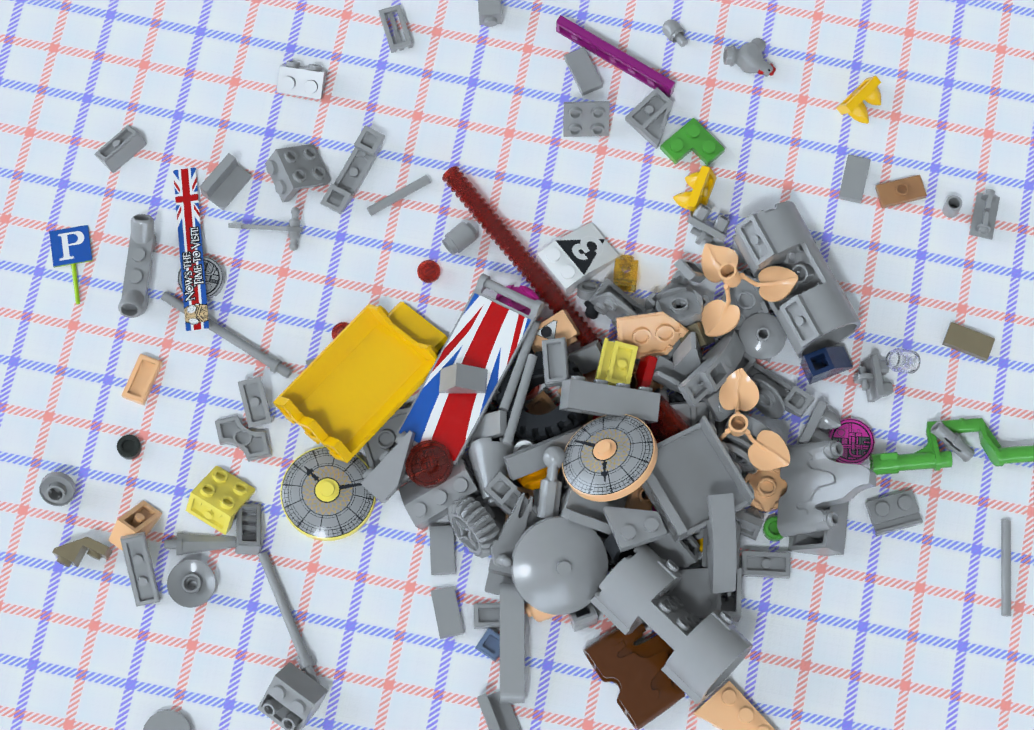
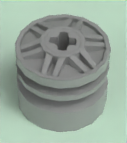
M743 414L748 419L747 429L750 430L754 439H757L758 434L763 430L772 431L757 419ZM728 422L725 425V430L728 428ZM728 434L721 442L727 445L732 461L739 465L741 471L752 474L756 473L758 469L750 463L748 458V449L753 443L745 434L739 437Z

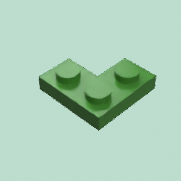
M692 118L660 146L662 152L675 165L693 151L709 166L725 150L695 118Z

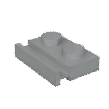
M912 490L871 500L865 504L876 536L923 523Z

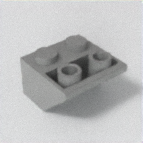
M289 662L274 676L257 709L285 730H303L320 707L328 690Z

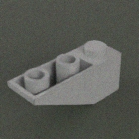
M413 431L408 433L402 432L395 440L397 445L391 451L387 449L379 457L381 462L375 468L371 466L362 476L364 480L361 484L381 503H386L402 485L416 434Z

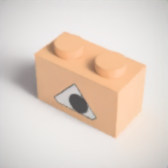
M562 309L539 324L531 347L534 353L542 351V340L565 337L567 347L578 341L576 337L581 333L567 310Z

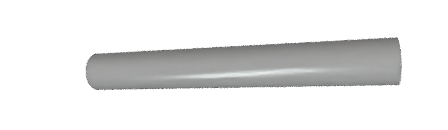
M425 175L367 208L369 214L372 216L431 183L430 179Z

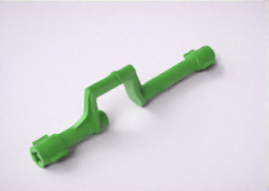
M960 418L958 420L942 421L953 433L978 432L982 448L992 464L997 467L1008 463L1034 462V445L1001 447L982 418ZM938 421L927 422V445L923 449L910 454L890 452L875 453L869 456L870 469L876 475L896 474L899 471L920 469L940 471L941 468L952 467L953 461L951 451H939L937 438L930 431L932 426Z

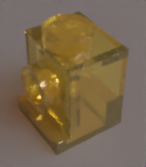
M621 255L620 259L615 258L613 283L624 292L635 293L638 260H634V257L631 255ZM622 269H623V270H630V272L624 273V272L622 271Z

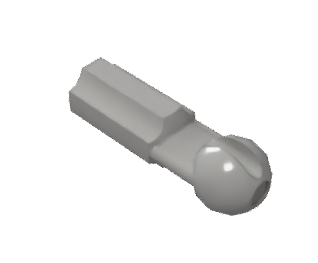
M550 446L544 451L542 456L543 462L547 467L546 478L540 481L536 517L541 518L558 516L562 482L557 479L558 469L562 467L565 459V452L561 447Z

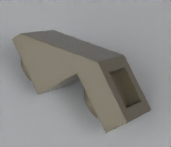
M85 537L56 547L52 553L57 557L56 561L66 567H70L71 564L78 567L86 551H88L87 555L94 559L100 560L102 557L109 560L112 550L98 541Z

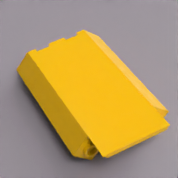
M400 301L389 313L380 305L368 304L273 403L292 424L297 423L300 425L308 437L317 444L321 442L330 451V455L337 460L348 463L424 383L438 357V351L445 345L448 337L404 302Z

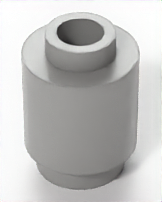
M461 222L445 235L442 243L452 255L460 253L476 240L475 234L477 231L469 222L467 224Z

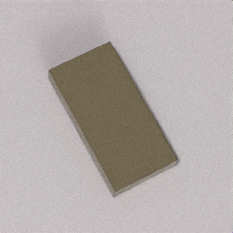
M951 322L942 345L987 361L995 338Z

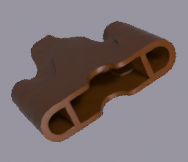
M643 624L627 635L616 629L583 649L586 658L603 682H613L619 687L620 693L617 697V704L636 730L644 727L685 697V692L661 670L674 650L659 635L637 646L633 645L643 637V633L646 631Z

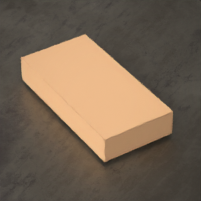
M140 354L121 396L127 400L145 405L163 365L162 361Z

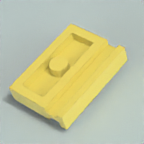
M605 338L595 379L606 380L608 385L616 386V383L630 384L638 346L619 341L612 342Z

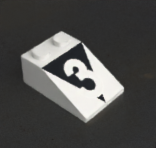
M590 222L555 240L537 254V264L566 298L577 289L580 283L589 281L620 258V256Z

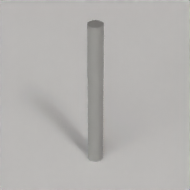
M534 322L520 349L499 407L503 411H508L539 328L537 322Z
M528 354L502 443L507 446H512L537 361V356L534 354Z
M1002 520L1001 616L1006 617L1011 616V521Z

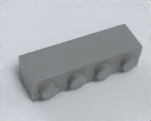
M571 376V379L562 381L559 410L601 417L623 416L627 414L642 420L645 424L658 422L661 393L652 392L653 389L649 387H638L637 390L631 389L630 384L616 383V386L608 385L606 380L594 379L593 382L585 381L583 376Z

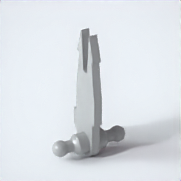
M297 207L291 209L292 218L289 220V226L228 223V228L289 231L288 237L291 239L289 248L292 251L298 249L297 239L300 238V232L303 230V227H300L301 221L298 219L300 210Z
M522 493L513 504L515 507L503 525L498 540L494 539L491 545L493 563L499 568L511 566L513 550L517 541L525 532L529 511L532 512L533 497L531 496L522 515L518 517L525 493Z

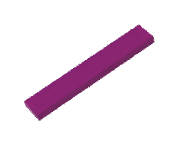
M560 15L557 19L556 32L581 47H585L586 50L654 90L658 87L667 97L670 98L675 88L674 81Z

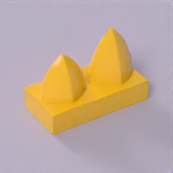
M877 76L866 78L836 109L841 115L848 113L856 121L868 124V111L863 100L872 105H881V93L878 88L881 81Z
M702 166L700 172H694L686 176L685 181L693 190L673 196L675 202L682 208L692 212L700 203L706 206L717 179L712 169Z

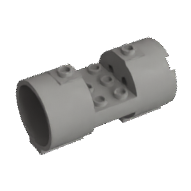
M791 201L775 204L776 209H770L765 212L761 210L756 214L748 216L735 226V233L737 235H733L732 238L757 282H760L758 278L760 271L770 266L784 267L798 275V282L786 298L778 302L768 303L797 356L803 358L806 354L824 347H833L853 334L860 327L861 322L820 253L795 204Z
M647 544L638 546L633 550L636 553L634 556L624 557L599 585V588L602 590L601 593L597 591L590 602L625 635L632 633L643 622L651 627L674 650L661 670L696 704H699L737 668L751 651L753 645L736 629V626L732 623L733 618L725 611L720 612L716 610L701 621L695 614H689L684 610V604L677 597L670 596L682 577L678 572L679 567L669 559L667 561L662 559Z

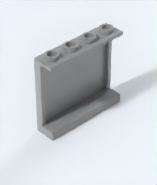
M705 416L701 418L698 424L657 443L658 456L655 467L648 479L641 485L675 543L707 528L706 520H709L707 495L733 493L735 513L750 506L755 498L752 486L745 482L739 465L733 462L729 456L727 445L720 441L716 435L717 430L714 424L708 422Z

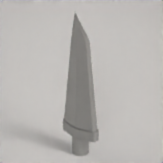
M177 533L176 539L164 540V548L176 549V555L235 548L236 537Z

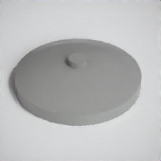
M562 516L549 517L530 526L517 541L511 558V575L520 596L535 609L552 615L574 613L589 605L595 593L601 591L599 585L608 573L607 552L599 535L592 528L567 520Z

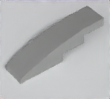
M733 493L707 495L709 520H706L709 545H706L710 591L711 594L732 592L736 590L737 571Z

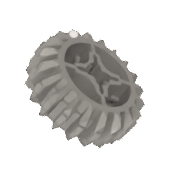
M466 495L455 500L447 510L448 520L451 522L450 526L453 528L454 533L461 540L464 547H467L469 552L474 553L475 556L484 558L492 555L491 545L494 539L498 540L500 532L491 514L473 497Z

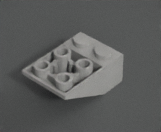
M708 568L678 570L682 577L670 596L677 597L684 604V610L689 614H695L700 620H704L716 610L720 612L725 611L733 618V622H739L741 618L742 568H737L735 591L711 594Z

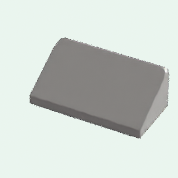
M127 125L94 155L114 173L144 148L146 142L140 133Z

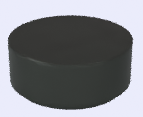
M124 435L118 440L117 451L124 459H134L141 453L142 445L136 436Z

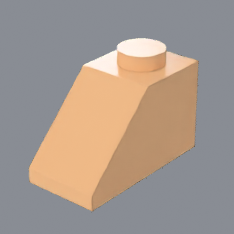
M141 501L117 519L108 541L123 551L120 541L121 536L145 532L147 536L160 519L162 513L146 501Z

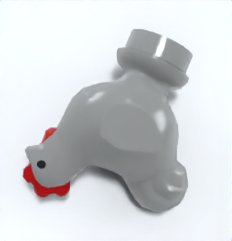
M755 38L750 43L742 45L740 49H736L735 46L724 48V65L732 67L737 64L746 73H758L766 77L772 76L776 71L772 63L769 64L763 59L762 53L766 48V44L760 38Z

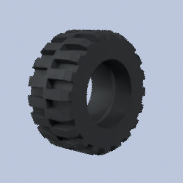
M542 351L535 352L537 361L527 395L533 388L545 383ZM568 359L570 379L571 376H583L578 366ZM516 361L512 363V369L507 372L504 381H502L498 389L500 393L496 395V401L499 407ZM522 375L517 385L509 410L507 411V425L509 422V418L511 415V411L514 405V401L516 398V394L519 388ZM560 404L549 413L534 415L525 412L523 405L515 436L519 439H530L539 443L581 426V421L586 422L589 415L559 410Z

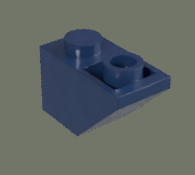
M844 346L824 347L804 355L800 363L809 385L853 368Z

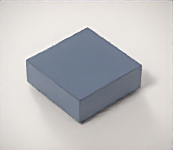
M488 628L475 649L496 662L500 656V634Z

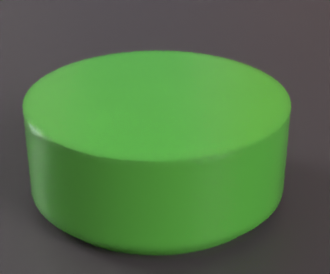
M777 516L768 518L763 526L764 536L774 542L784 538L780 535L777 528Z

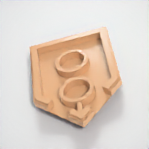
M663 311L616 318L618 341L638 346L636 359L649 355L653 357L667 355L673 349L675 343L689 331Z

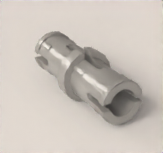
M938 421L932 426L931 433L944 443V447L947 450L955 452L964 462L969 461L974 456L975 450L961 440V436L958 433H953L946 427L942 421Z

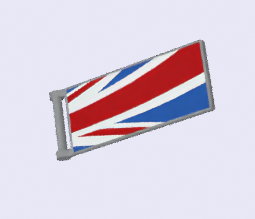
M481 274L475 290L397 430L396 435L399 436L404 431L406 433L413 431L416 433L413 441L414 445L422 449L428 446L440 447L447 453L450 463L452 464L453 462V465H457L518 354L528 332L543 311L545 303L538 299L528 298L491 280L490 276ZM488 288L530 308V314H524L482 292ZM456 363L487 369L486 393H439L441 369ZM445 453L440 454L441 456L438 454L439 458L446 456Z

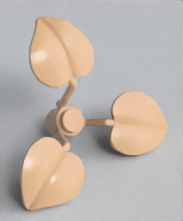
M706 243L701 259L703 274L707 280L713 283L723 281L726 302L713 300L704 307L701 321L705 335L708 337L722 336L737 326L741 316L740 309L736 305H730L729 289L737 287L742 279L755 287H760L759 294L764 300L778 302L790 294L798 282V275L784 267L770 266L760 271L758 275L760 282H755L744 273L738 271L739 258L734 250Z
M739 368L726 378V382L719 391V402L722 408L725 410L735 409V414L729 419L728 428L719 439L722 441L728 434L737 437L745 434L753 443L748 449V458L755 468L770 471L787 467L790 464L789 450L784 440L777 433L763 430L758 434L757 439H754L750 430L747 429L748 419L745 415L740 414V410L750 411L757 405L759 390L744 369Z

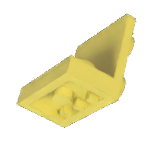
M215 466L190 493L186 511L226 535L231 530L235 514L254 494L255 488L221 467Z

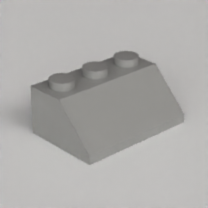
M461 457L457 465L450 463L446 476L435 484L427 485L414 479V481L412 480L399 488L405 509L415 527L421 530L445 517L448 507L455 500L466 495L474 499L481 495L478 483L463 457ZM448 464L436 468L438 472L432 468L433 470L427 471L426 474L424 473L417 478L424 483L438 481L445 475Z
M849 501L825 509L832 510L839 515L840 521L838 526L821 532L790 536L788 551L820 556L844 555Z

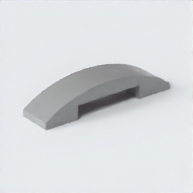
M366 125L364 126L354 143V150L335 183H331L320 202L321 205L342 214L370 171L383 144L385 135Z
M745 352L735 369L743 368L751 379L763 380L776 388L784 402L785 411L798 417H802L815 399L796 385L792 387L757 364L756 359Z
M500 471L483 489L508 516L515 507L513 504L522 494L517 490L518 487ZM525 496L518 517L522 515L529 501ZM533 503L532 512L529 511L526 527L546 519L536 517L537 507Z

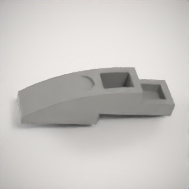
M735 330L730 331L702 357L704 362L678 386L688 406H695L709 392H716L726 382V378L737 368L744 355L745 347Z

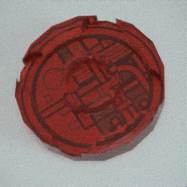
M434 440L421 441L410 450L411 453L405 463L406 473L418 486L424 488L437 487L450 476L453 468V457L449 449L442 443Z

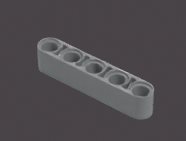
M500 583V703H525L524 599L518 593L514 583Z

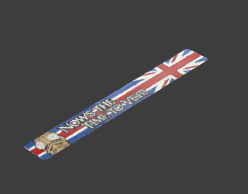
M194 167L173 171L186 331L209 328L196 168Z

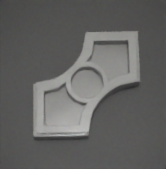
M238 415L215 421L220 445L227 444L238 447L245 453L248 462L271 457L266 432H254L245 428L240 422Z

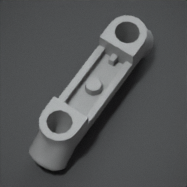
M137 214L130 220L131 234L122 297L118 305L120 314L128 318H136L142 315L148 306L149 295L147 292L152 256L156 248V236L154 234V219L146 214Z

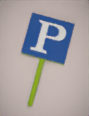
M88 225L49 231L53 267L71 265L75 302L77 305L80 304L76 264L93 261Z

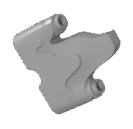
M836 440L786 445L790 454V464L787 467L780 468V477L786 481L787 491L778 501V531L781 536L790 537L834 529L839 525V515L832 510L825 509L846 503L861 491L876 487V473L862 465L836 462L835 460L843 454V446Z

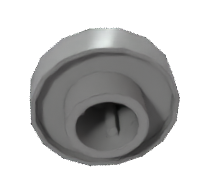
M62 472L47 474L39 486V493L42 499L53 506L67 505L72 501L76 491L73 479Z

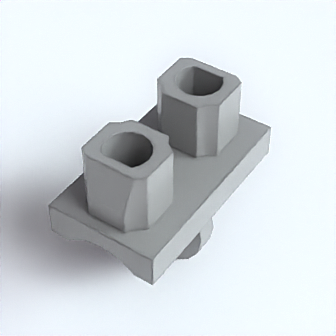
M702 203L699 204L694 212L690 211L687 216V222L695 226L690 231V233L697 236L695 243L700 245L703 240L711 243L713 237L724 242L727 237L730 219L719 214L714 223L707 220L711 209Z
M871 355L869 359L862 361V367L858 368L859 375L854 376L853 380L854 383L861 384L862 391H866L868 402H875L881 397L892 394V383L890 381L883 382L882 375L889 373L888 361L879 359L878 355Z

